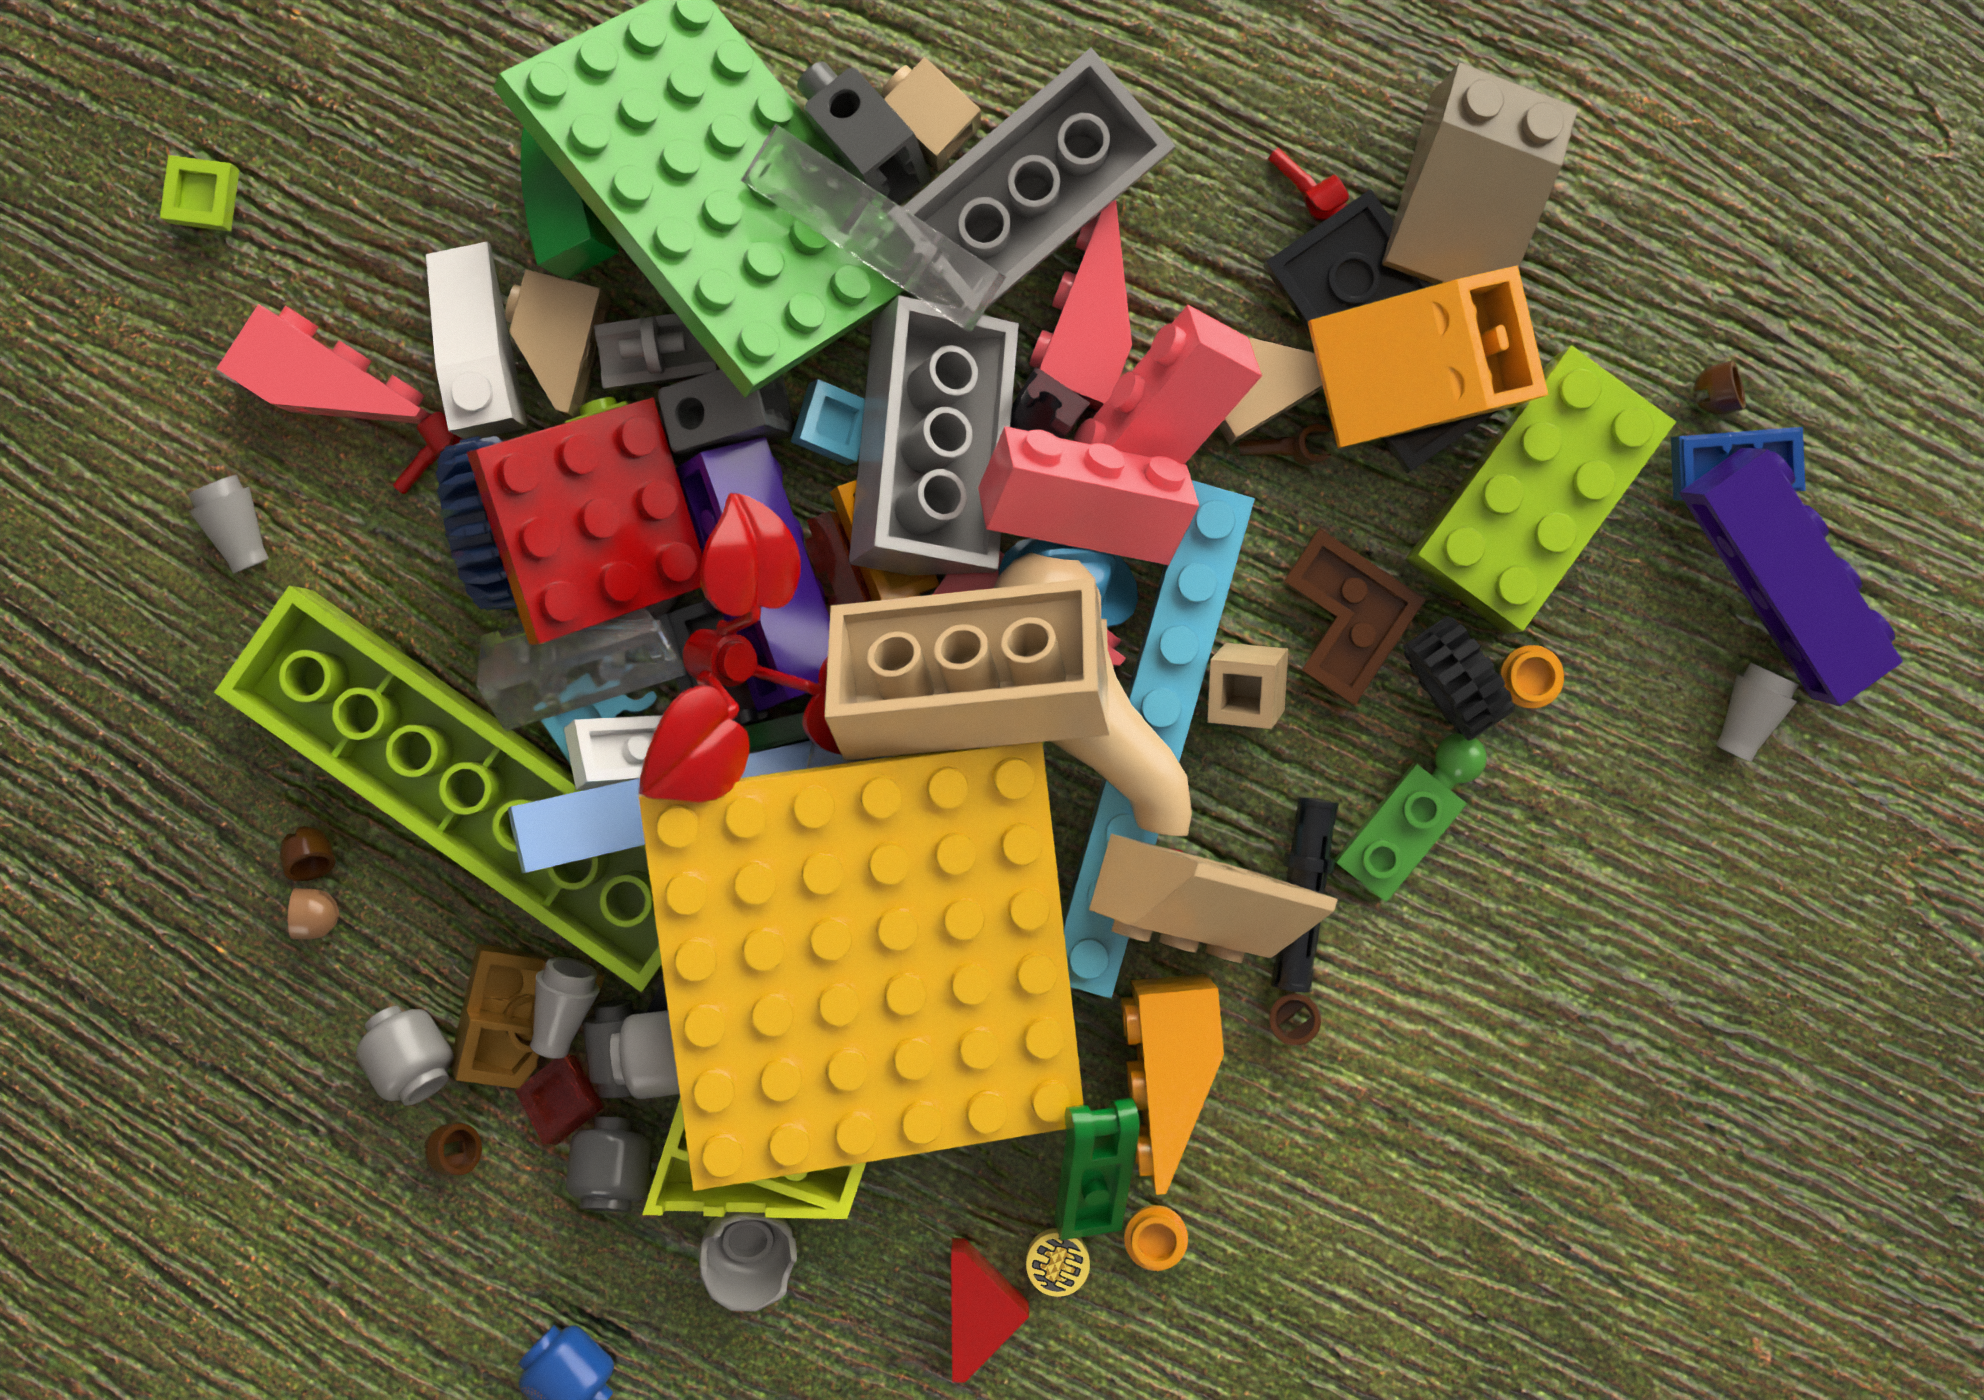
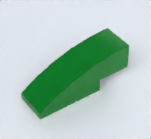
M523 126L520 157L522 195L537 266L567 280L619 253L618 245L613 235Z

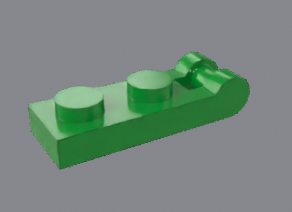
M1132 1098L1110 1101L1109 1108L1090 1111L1088 1105L1067 1107L1065 1109L1067 1134L1054 1216L1060 1241L1122 1231L1140 1131L1136 1104Z

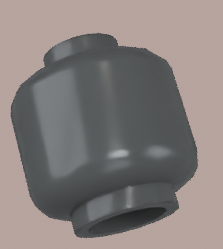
M595 1117L594 1129L581 1130L572 1136L569 1149L566 1190L573 1197L580 1198V1209L631 1212L632 1202L640 1201L648 1194L653 1144L646 1135L632 1132V1119Z

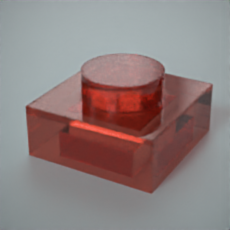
M568 1054L564 1058L552 1060L519 1089L515 1090L543 1144L558 1145L604 1108L575 1055Z

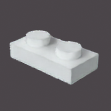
M663 715L575 719L564 728L576 790L593 789L640 778L647 749Z

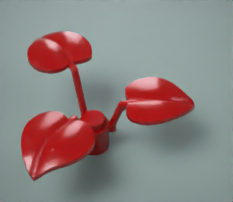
M738 493L728 494L723 513L705 545L700 565L701 587L707 600L721 613L740 617L732 621L720 620L717 623V630L709 628L700 629L687 639L683 649V663L687 672L696 678L700 686L689 688L672 701L663 714L647 749L641 771L638 793L644 797L706 802L716 800L734 788L735 783L739 782L745 771L750 744L746 730L740 724L733 721L739 712V705L722 685L738 686L751 676L814 695L803 714V729L816 746L827 752L841 755L825 719L828 656L820 667L817 684L810 680L757 665V654L753 645L746 637L737 634L738 631L759 621L761 607L776 609L787 605L795 594L801 573L799 549L789 528L771 509L746 495Z

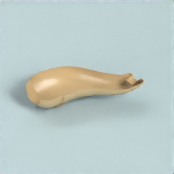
M1030 552L1015 559L997 578L994 588L1093 578V576L1079 560L1057 559ZM1097 588L1101 617V595ZM1101 618L1108 675L1110 735L1054 740L1050 742L1092 767L1130 801L1136 823L1140 828L1168 836H1187L1192 815L1187 775L1172 750L1131 705L1121 687L1108 652L1107 619Z

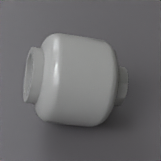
M392 1006L378 1012L366 1022L365 1029L367 1033L358 1043L356 1058L381 1098L387 1101L401 1100L405 1106L413 1105L430 1097L448 1082L449 1076L447 1071L451 1067L454 1054L435 1021L425 1010L410 1009L402 1012L398 1006Z
M668 1010L628 1016L622 1024L620 1033L612 1034L610 1039V1058L615 1083L617 1086L626 1085L631 1095L637 1099L680 1094Z

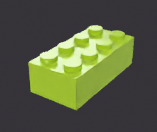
M1572 345L1554 356L1543 370L1548 395L1519 405L1514 409L1405 558L1407 563L1504 634L1524 631L1676 423L1675 420Z

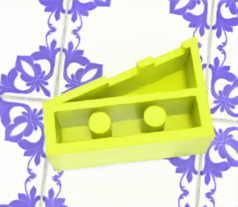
M680 1099L642 1215L663 1216L665 1211H703V1216L724 1217L726 1212L765 1213V1218L847 1219L866 1162L693 1191Z

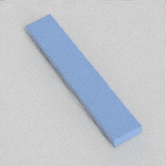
M809 740L749 754L746 768L741 778L886 757L844 761L842 755L827 752ZM640 778L508 807L522 873L645 845L638 797Z

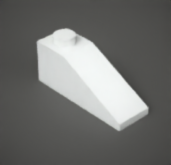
M487 241L426 254L435 367L448 431L463 439L476 436L482 438L528 428L490 243Z

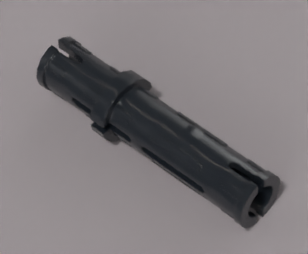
M1310 797L1297 798L1296 823L1291 851L1285 852L1283 865L1288 867L1286 882L1324 894L1328 873H1334L1335 860L1331 859L1330 856L1333 829L1339 806L1338 802ZM1321 922L1276 954L1270 984L1272 987L1294 992H1312L1313 967Z

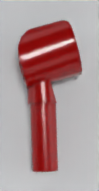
M1280 148L1275 149L1271 153L1268 160L1297 186L1296 188L1302 193L1304 203L1314 219L1325 221L1347 206L1346 202L1349 200L1348 191L1336 175L1333 174L1316 184L1312 177Z
M442 412L431 414L417 426V430L427 446L417 453L418 455L393 483L394 488L400 493L406 494L425 470L439 458L440 453L444 451L445 447L459 444L460 440H463V438L448 431L446 416Z

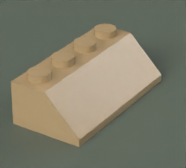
M1095 578L831 606L825 719L844 761L1110 735L1108 675Z

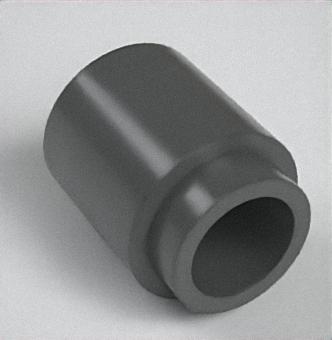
M621 999L598 1003L594 1005V1015L586 1017L582 1022L589 1081L596 1084L597 1094L602 1098L632 1096L626 1085L617 1086L615 1083L610 1058L611 1035L620 1033L622 1024L628 1016L646 1013L645 1010L633 1009L632 1000Z

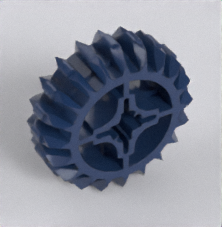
M480 436L460 440L459 444L447 446L440 453L436 472L439 483L437 494L441 503L440 514L446 530L445 537L448 539L451 548V559L456 563L458 576L465 584L466 593L480 609H486L487 611L502 609L504 611L517 608L467 456L469 451L500 443L504 440L499 439L497 436L482 439Z

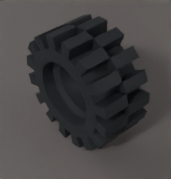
M1444 617L1403 645L1405 658L1410 662L1409 666L1412 672L1419 677L1420 680L1418 682L1421 687L1431 696L1430 700L1436 708H1440L1449 724L1452 723L1455 730L1463 734L1466 740L1474 739L1514 712L1515 705L1511 702L1513 698L1504 687L1505 682L1503 678L1493 669L1494 664L1488 656L1485 657L1481 652V646L1474 638L1471 640L1468 631L1461 624L1458 625L1454 618Z

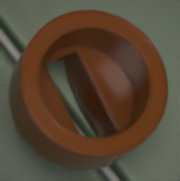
M1733 360L1712 365L1704 369L1697 376L1693 391L1708 389L1709 393L1708 398L1697 402L1698 406L1705 412L1723 415L1746 408L1742 379Z
M299 827L295 834H287L281 842L280 861L284 875L290 880H313L324 876L335 866L336 860L331 843L326 835L317 828Z
M1294 993L1285 995L1274 1003L1270 1011L1269 1022L1272 1032L1278 1040L1290 1046H1302L1311 1042L1318 1034L1321 1026V1015L1313 1000L1305 995ZM1305 1007L1312 1017L1286 1035L1279 1025L1293 1018Z
M464 1123L445 1124L438 1127L429 1134L424 1146L426 1148L427 1164L443 1175H465L471 1172L477 1166L482 1154V1143L479 1134L472 1126ZM459 1141L460 1152L444 1154V1144Z

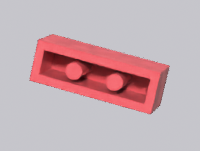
M1187 304L1172 323L1166 324L1159 330L1152 342L1151 349L1136 367L1119 378L1110 398L1095 416L1085 420L1079 426L1073 441L1090 445L1104 443L1119 451L1151 458L1164 456L1185 465L1262 377L1249 338Z
M1006 426L1003 428L978 487L987 530L1165 565L1170 564L1199 507L1187 465L1180 464L1171 458L1164 456L1151 458L1119 451L1104 443L1090 445L1057 438L1043 430L1025 431Z

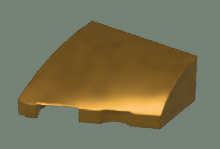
M477 943L452 1049L454 1057L450 1068L456 1081L519 1089L536 1069L539 1054L530 1047L534 1030L536 974L545 969L546 962L551 959L550 957ZM596 970L597 978L595 983L599 986L600 990L605 975L602 971Z

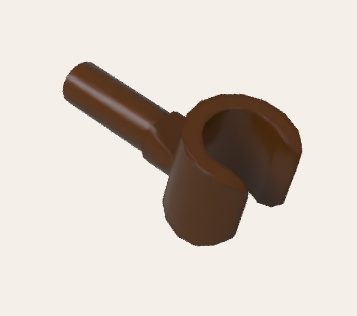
M1313 424L1300 429L1292 437L1239 440L1240 456L1281 454V456H1292L1301 465H1314L1325 461L1331 454L1313 455L1306 448L1307 435H1325L1330 432V429L1325 425Z

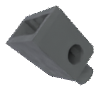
M818 62L801 75L797 82V88L808 100L803 109L815 133L830 147L837 160L859 187L869 195L879 211L883 209L888 215L931 180L915 133L856 68H848L837 76L826 62Z
M722 369L663 387L658 392L661 410L658 413L669 448H672L674 454L693 458L700 452L766 437L769 443L793 436L795 423L783 374L744 398Z

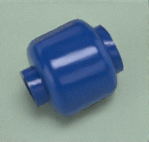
M553 1325L518 1362V1365L524 1370L520 1376L519 1388L530 1400H608L614 1392L605 1384L613 1373L614 1361L612 1357L577 1325L568 1326L562 1331Z

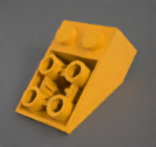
M1518 265L1448 281L1308 321L1338 448L1516 407L1548 395Z
M1207 974L1131 980L1132 997L1121 998L1124 1036H1127L1128 1045L1136 1044L1138 1057L1136 1061H1126L1129 1098L1134 1100L1137 1110H1142L1143 1124H1140L1135 1163L1138 1164L1139 1176H1150L1156 1195L1166 1194L1224 1056L1218 987Z

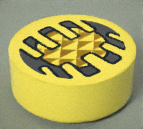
M1057 1228L1041 1232L1032 1240L1027 1250L1026 1269L1028 1277L1039 1291L1049 1296L1061 1297L1076 1292L1085 1283L1090 1270V1259L1085 1243L1080 1237L1060 1241Z

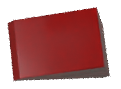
M952 1238L951 1247L952 1383H965L1029 1318V1301L966 1238Z

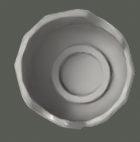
M726 1212L724 1217H716L705 1230L699 1249L700 1276L712 1300L730 1311L756 1312L779 1301L787 1292L788 1279L793 1265L797 1261L796 1239L792 1235L790 1225L785 1218H765V1213Z

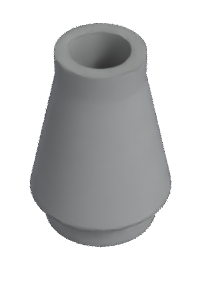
M237 475L215 481L188 494L194 507L189 513L227 561L233 574L269 559L263 546L250 487L243 488Z
M1750 662L1744 676L1738 674L1736 676L1724 726L1716 746L1752 762L1758 749L1797 703L1792 697L1799 684Z
M554 957L546 962L544 970L536 974L534 1030L530 1047L537 1054L555 1059L564 1058L568 1055L571 1042L599 993V986L595 983L597 971L589 964L573 958Z

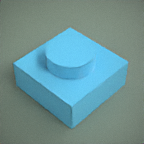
M819 379L809 383L791 442L845 465L857 462L860 452L865 399Z

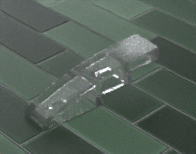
M777 124L772 128L741 179L749 187L817 233L852 254L969 332L973 330L1006 278L1005 275Z

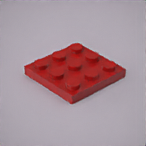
M654 397L467 452L529 645L541 644L701 588L700 565L702 552Z

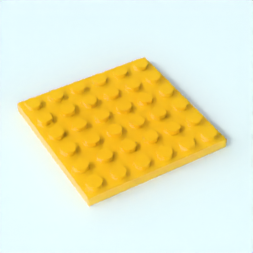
M1043 742L908 754L743 777L734 784V788L727 794L716 800L706 802L652 799L638 793L693 1191L1066 1129L1065 1109L1067 1107L1084 1105Z

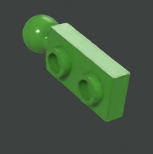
M1454 733L1445 737L1436 749L1435 763L1437 767L1431 774L1413 762L1334 859L1335 862L1387 902L1467 805L1465 801L1451 790L1457 783H1468L1475 780L1485 769L1487 754L1481 741L1476 737L1468 741L1460 733Z

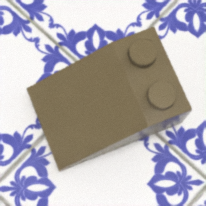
M1459 62L1431 93L1382 265L1436 285L1517 265L1519 269L1562 167L1578 107Z

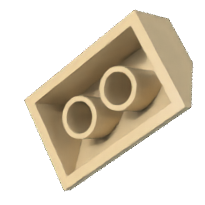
M1111 833L1089 910L1114 919L1111 931L1117 934L1149 942L1152 931L1160 932L1159 942L1165 945L1197 953L1199 942L1207 943L1205 953L1225 960L1242 963L1245 952L1272 958L1332 914L1338 899L1248 869Z

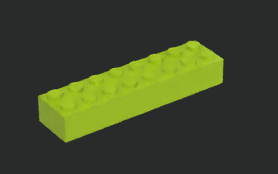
M289 585L214 693L640 992L654 984L663 969L645 845L522 873L508 807L588 789L576 790L572 771L321 595L310 589Z

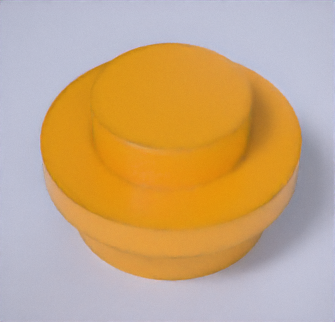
M1538 645L1522 646L1511 651L1505 657L1499 669V675H1501L1505 682L1504 687L1513 698L1511 702L1522 708L1533 709L1550 704L1557 698L1564 683V670L1558 657L1549 649Z
M1152 1205L1138 1210L1131 1216L1125 1227L1124 1243L1130 1258L1138 1266L1151 1271H1162L1173 1267L1182 1259L1188 1246V1233L1183 1220L1175 1211L1164 1206Z

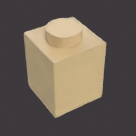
M926 57L913 69L907 65L900 68L889 79L882 90V95L885 97L884 100L915 133L923 158L937 171L981 127V109Z
M1225 643L1211 658L1207 723L1272 729L1285 710L1288 648Z

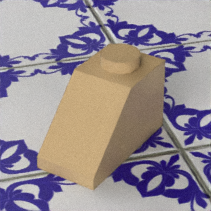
M525 269L521 286L515 284L508 296L505 317L506 321L511 323L509 332L555 410L566 418L573 419L580 416L578 408L585 404L598 354L594 325L606 323L611 299L598 287Z
M1254 338L1249 339L1262 377L1218 426L1229 445H1232L1323 389L1315 353Z

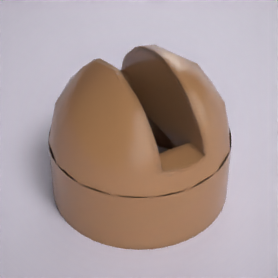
M294 888L288 907V930L291 939L312 940L325 936L337 924L339 909L336 900L325 891L314 888Z

